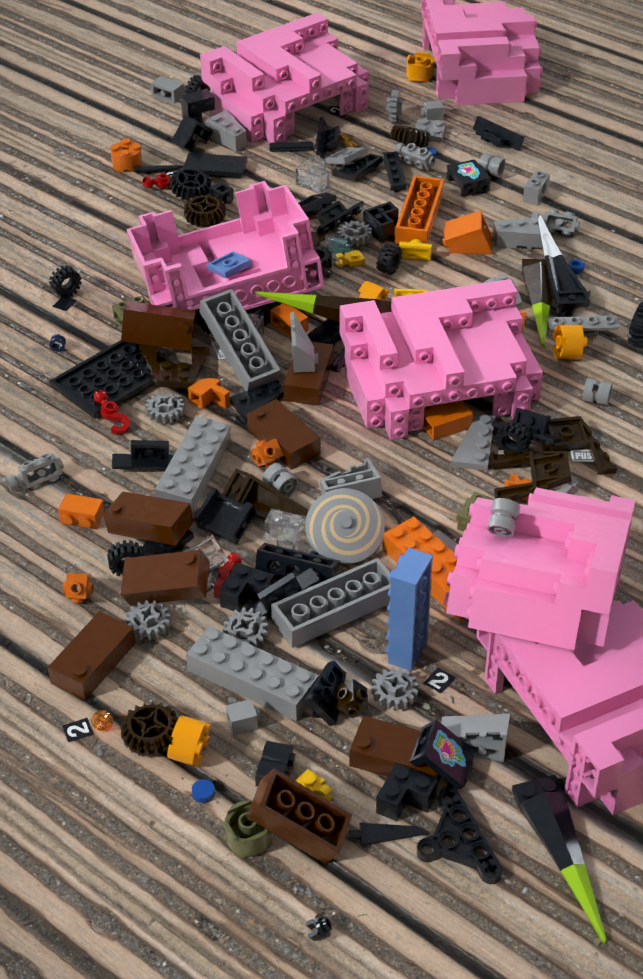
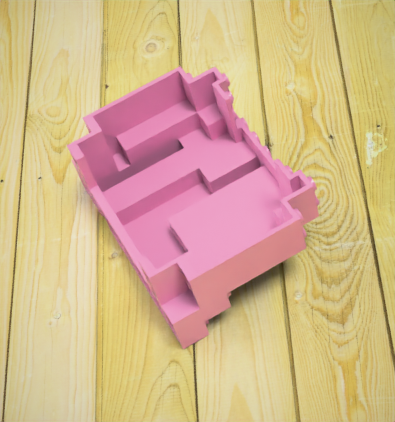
M455 0L421 1V14L423 17L422 46L424 50H429V45L431 44L437 65L436 94L438 99L455 98L457 105L524 102L527 94L539 93V88H541L540 75L543 73V68L538 62L539 55H541V47L538 45V39H536V34L534 33V29L537 28V20L534 19L533 14L528 15L524 7L509 8L505 2L455 3Z
M319 13L236 42L237 54L225 46L200 54L202 81L212 88V94L215 98L213 114L216 115L227 109L246 130V137L251 143L263 138L270 143L285 142L286 137L295 134V111L339 94L340 115L351 111L358 113L368 109L369 72L359 66L357 62L338 51V38L328 32V19Z
M265 181L251 184L249 189L235 192L240 215L239 219L182 235L177 233L172 210L159 214L151 212L140 215V225L127 229L134 260L147 286L151 304L195 310L200 308V301L202 299L232 289L244 310L276 302L275 300L257 295L255 292L303 294L324 288L321 261L313 247L309 218L288 187L283 185L270 189ZM232 251L251 259L253 262L252 266L226 279L209 271L206 265Z
M511 279L392 297L391 312L386 313L379 312L375 300L340 305V336L345 346V376L367 429L385 426L390 440L408 437V432L423 429L424 407L494 395L492 416L511 415L512 419H514L516 408L531 409V401L540 399L543 371L521 333L523 318L516 307L517 290Z
M536 488L534 493L529 495L528 505L519 504V516L514 521L516 523L514 536L501 537L487 530L488 520L492 515L493 500L477 497L475 503L470 505L469 516H472L470 523L467 524L463 537H460L459 544L455 548L454 557L457 558V564L453 573L449 572L447 579L450 591L446 592L444 605H447L446 613L469 619L468 628L574 650L576 642L604 647L613 598L620 582L636 500L611 495L608 502Z
M620 600L613 602L604 647L576 642L575 649L570 650L477 630L476 637L487 651L485 681L492 691L497 694L503 691L505 675L569 763L564 791L575 807L578 808L600 798L611 814L615 815L642 803L643 608L639 607L634 600L622 604Z

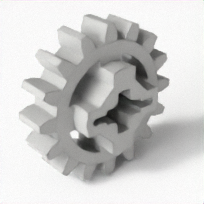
M392 90L391 98H387L386 113L389 114L390 122H397L398 114L402 113L403 99H399V90Z
M345 222V225L341 224L340 228H338V239H340V242H344V245L350 244V246L354 245L357 247L359 244L365 245V242L369 243L370 239H372V228H369V224L365 225V222Z
M164 392L163 395L161 393H158V396L152 395L151 399H147V404H145L147 417L150 416L151 421L156 419V423L163 421V424L166 421L173 423V419L179 420V416H183L185 411L184 400L180 399V395L174 396L173 392L170 395L167 392Z
M146 600L145 604L142 605L138 602V607L131 606V612L126 613V624L134 628V636L139 635L140 640H143L144 637H148V640H151L152 636L158 639L159 633L166 634V629L170 628L171 616L169 609L164 608L163 603L157 605L156 601H153L152 604H149L148 600Z
M243 607L242 612L239 613L237 610H234V616L228 615L229 621H224V633L257 647V643L264 644L263 638H268L267 630H269L266 617L261 616L260 611L254 613L253 608H250L248 612Z
M391 667L390 672L383 669V675L376 674V679L372 680L371 693L374 695V701H379V706L386 704L388 710L394 706L397 711L399 706H403L406 709L407 703L414 704V698L418 697L419 684L416 683L415 676L410 677V671L403 673V668L395 671L394 667Z

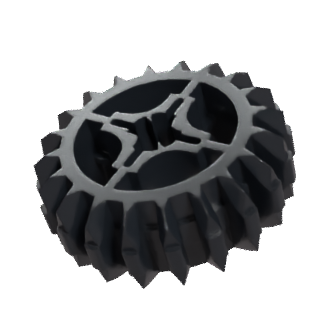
M182 167L181 170L177 169L176 172H173L170 178L172 194H176V197H181V200L185 199L188 201L190 198H195V196H206L210 193L211 179L209 175L205 174V171L201 172L200 169L197 170L189 167L185 169Z
M643 301L636 308L628 330V342L637 348H643Z

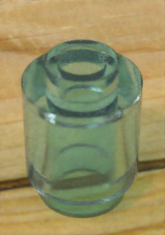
M333 237L328 239L326 248L334 254L342 253L344 255V253L351 251V244L347 239Z

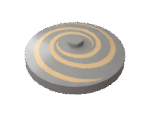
M348 488L334 489L318 497L311 505L305 522L306 538L312 550L323 557L339 560V566L356 565L369 559L378 550L385 530L382 512L374 500L360 491Z

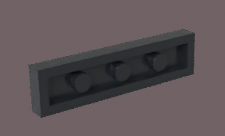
M398 151L383 152L390 190H406V182Z

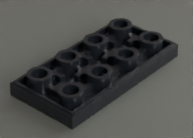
M188 153L184 168L200 169L201 172L205 171V174L209 176L238 179L243 177L248 159L247 156Z

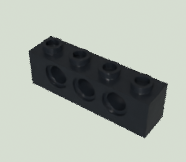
M263 543L257 549L255 568L274 574V577L281 579L290 573L297 577L304 571L312 568L318 573L317 576L321 583L338 575L340 561Z

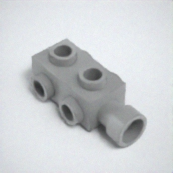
M399 142L395 147V152L398 151V154L404 157V161L407 164L417 166L419 169L429 171L436 163V158L433 157L432 152L427 151L426 148L417 147L414 143L406 145Z
M550 209V212L546 211L545 215L533 211L531 216H542L550 233H555V231L561 232V235L564 236L575 235V231H578L580 226L578 217L572 212L559 214L558 210ZM551 221H556L555 225H550ZM570 223L571 227L566 228V224Z
M46 453L34 461H26L17 467L20 474L15 476L12 474L5 478L11 491L18 489V486L23 484L26 488L36 489L44 481H56L59 475L62 474L61 469L64 466L60 457L57 458L53 453Z

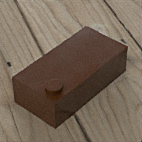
M127 301L123 311L121 341L190 351L193 343L196 311Z
M312 342L314 353H318V364H315V372L294 373L292 359L283 384L284 401L319 406L331 370V364L334 361L333 344Z
M277 399L247 413V430L259 441L265 439L268 442L276 438L284 454L279 459L291 470L321 454V438Z
M124 491L103 514L107 531L110 534L174 546L177 545L194 523L190 503Z
M201 550L125 558L120 595L130 606L137 605L138 602L145 604L146 600L151 604L153 601L160 603L206 598L210 561Z
M99 611L48 666L51 684L86 700L136 644L134 628Z
M363 716L349 750V766L388 777L395 763L438 779V782L441 776L426 763L415 767L409 762L420 733L419 730Z
M275 768L261 779L247 814V818L325 864L340 854L352 814Z

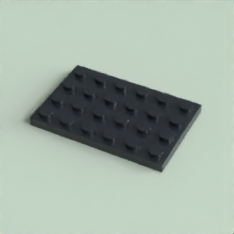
M121 340L49 380L52 388L94 419L101 416L102 406L95 402V392L99 390L105 391L108 395V401H113L120 405L155 384L151 377V371L147 368V362L143 359L142 352L139 351V344ZM157 351V362L167 361L174 363Z

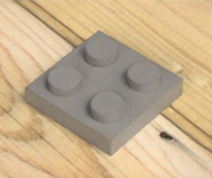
M423 118L417 120L415 128L428 131L431 134L430 141L442 142L447 122Z
M347 147L326 157V163L333 164L334 166L339 164L343 166L349 165L353 160L362 159V156L367 154V149L364 147Z

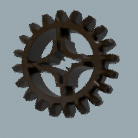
M394 125L391 129L390 138L404 144L414 143L416 146L427 147L431 134L428 131L413 127Z
M214 195L195 196V198H190V200L186 201L184 205L185 219L196 227L201 226L203 228L204 226L209 227L220 224L226 215L225 203L219 197H214Z
M144 702L142 707L135 705L134 710H128V715L123 716V722L120 726L121 738L126 748L129 747L131 753L137 751L139 756L143 753H146L147 757L153 753L158 756L160 751L166 754L169 744L172 745L173 737L171 736L178 720L175 711H171L170 706L164 707L162 702L158 705H155L154 702L151 705H147Z

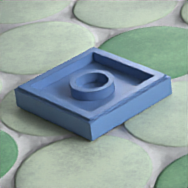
M232 251L206 265L209 271L226 279L252 266L253 262L251 259Z

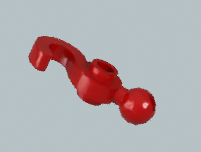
M164 173L158 174L155 179L147 176L143 178L142 184L148 189L153 187V185L165 189L170 186L171 176Z
M99 390L95 392V402L102 405L101 416L104 419L123 424L120 427L113 425L111 433L115 435L127 433L130 427L129 418L119 413V406L115 402L108 401V395L105 391Z
M229 554L226 558V563L220 566L218 571V578L220 579H216L213 594L215 598H220L219 590L237 563L241 564L242 560L239 554Z

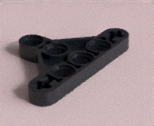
M444 787L439 792L438 800L443 811L434 835L425 837L417 843V857L427 863L444 858L476 869L483 882L496 884L501 879L502 867L460 793L453 787ZM446 796H448L450 799L453 798V806H452V807H451V804H452V803L450 802V800H449L448 798L445 799ZM459 812L464 814L465 818L457 820L453 815ZM465 831H473L476 836L474 838H467L463 833ZM446 838L452 839L455 842V844L452 846H446L442 843V841ZM429 846L434 851L431 854H424L421 848ZM482 849L487 854L484 857H478L474 854V851ZM487 863H488V867H489L490 871H492V872L495 871V874H494V875H492L491 872H487V865H486Z

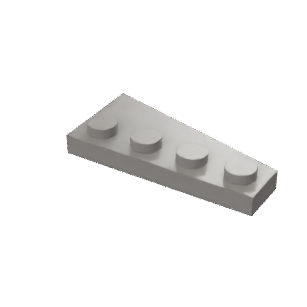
M476 415L451 459L450 467L488 471L494 429L492 422H495V416Z

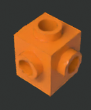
M276 438L268 442L265 439L255 443L256 447L251 449L252 459L258 467L265 465L267 468L276 463L275 459L284 456Z
M67 573L66 581L63 583V593H66L65 598H71V602L83 603L84 599L90 598V595L93 594L94 584L91 583V574Z

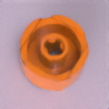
M124 138L121 142L110 146L112 164L116 171L124 172V170H129V172H134V166L142 165L140 144L130 141L129 138Z

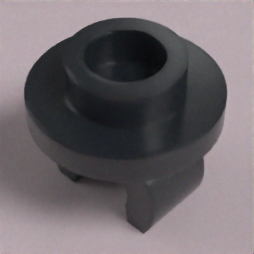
M322 914L315 915V920L311 919L306 922V926L309 929L315 928L314 932L308 934L311 940L317 941L321 937H330L332 925L327 916L324 917Z

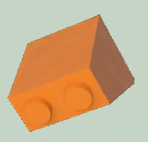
M481 210L445 222L443 244L445 248L448 247L450 253L492 254V233Z

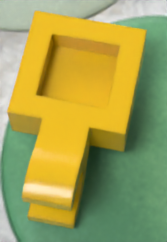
M360 250L346 252L344 255L342 253L335 254L339 260L335 261L337 267L365 265V258Z
M309 769L295 780L328 801L333 799V796L330 795L333 789L325 785V780Z

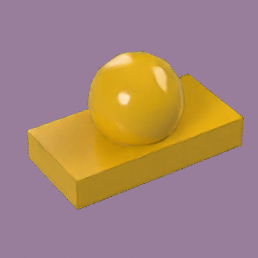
M420 239L399 243V247L402 248L403 254L401 256L403 259L431 261L432 244H424Z

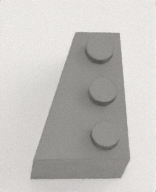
M227 109L205 120V126L213 131L210 136L211 139L235 152L247 147L246 130Z
M539 217L494 222L492 238L496 247L517 249V246H524L528 250L536 247L542 248V251H544L538 221Z
M369 458L365 459L364 463L359 466L355 464L349 466L350 470L343 473L338 471L320 480L321 495L334 489L348 488L360 491L371 499L382 497L381 477Z
M510 714L442 717L441 724L475 750L474 758L504 762Z

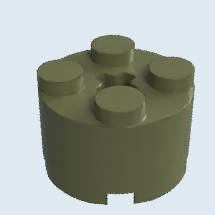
M241 801L234 804L228 810L224 821L226 843L240 858L258 855L268 849L272 843V832L247 818L252 801Z

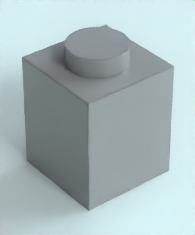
M441 100L424 102V106L421 109L422 117L434 121L443 120L444 106Z
M252 699L226 705L227 721L232 736L258 729V720H261L258 707H254Z

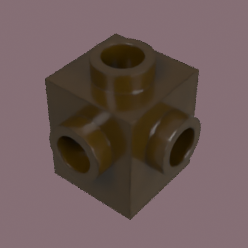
M351 679L337 687V709L350 718L368 710L367 688L355 679Z

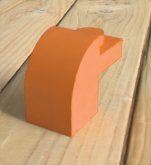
M201 379L188 388L189 402L202 409L211 402L225 409L230 406V392L221 387V381L218 379Z

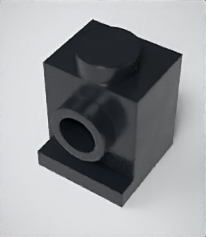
M221 181L209 187L210 196L219 197L225 204H230L233 201L234 192L232 187Z

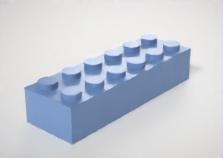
M408 548L406 553L399 557L396 569H392L388 581L391 582V586L388 591L390 602L387 611L390 612L387 620L389 631L386 637L389 640L386 649L388 663L412 671L428 642L433 555L412 548Z

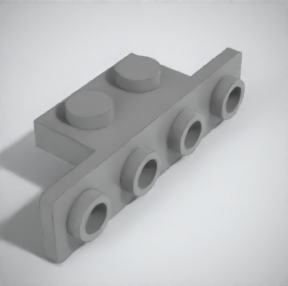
M616 315L548 318L550 332H554L557 325H582L584 336L598 335L600 330L619 329Z

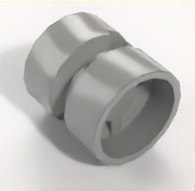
M483 153L479 160V165L487 174L490 173L491 176L500 178L504 172L506 161L504 158L498 156L493 158V155Z
M587 378L582 401L591 403L597 401V404L608 406L613 383L605 381L598 383V380Z
M280 463L270 465L264 472L263 481L287 497L296 491L298 487L297 478Z
M494 499L491 508L492 515L489 517L487 530L501 537L514 536L516 529L514 521L518 519L520 505L510 499Z

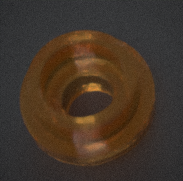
M100 710L93 714L91 723L99 731H108L113 725V717L108 711Z

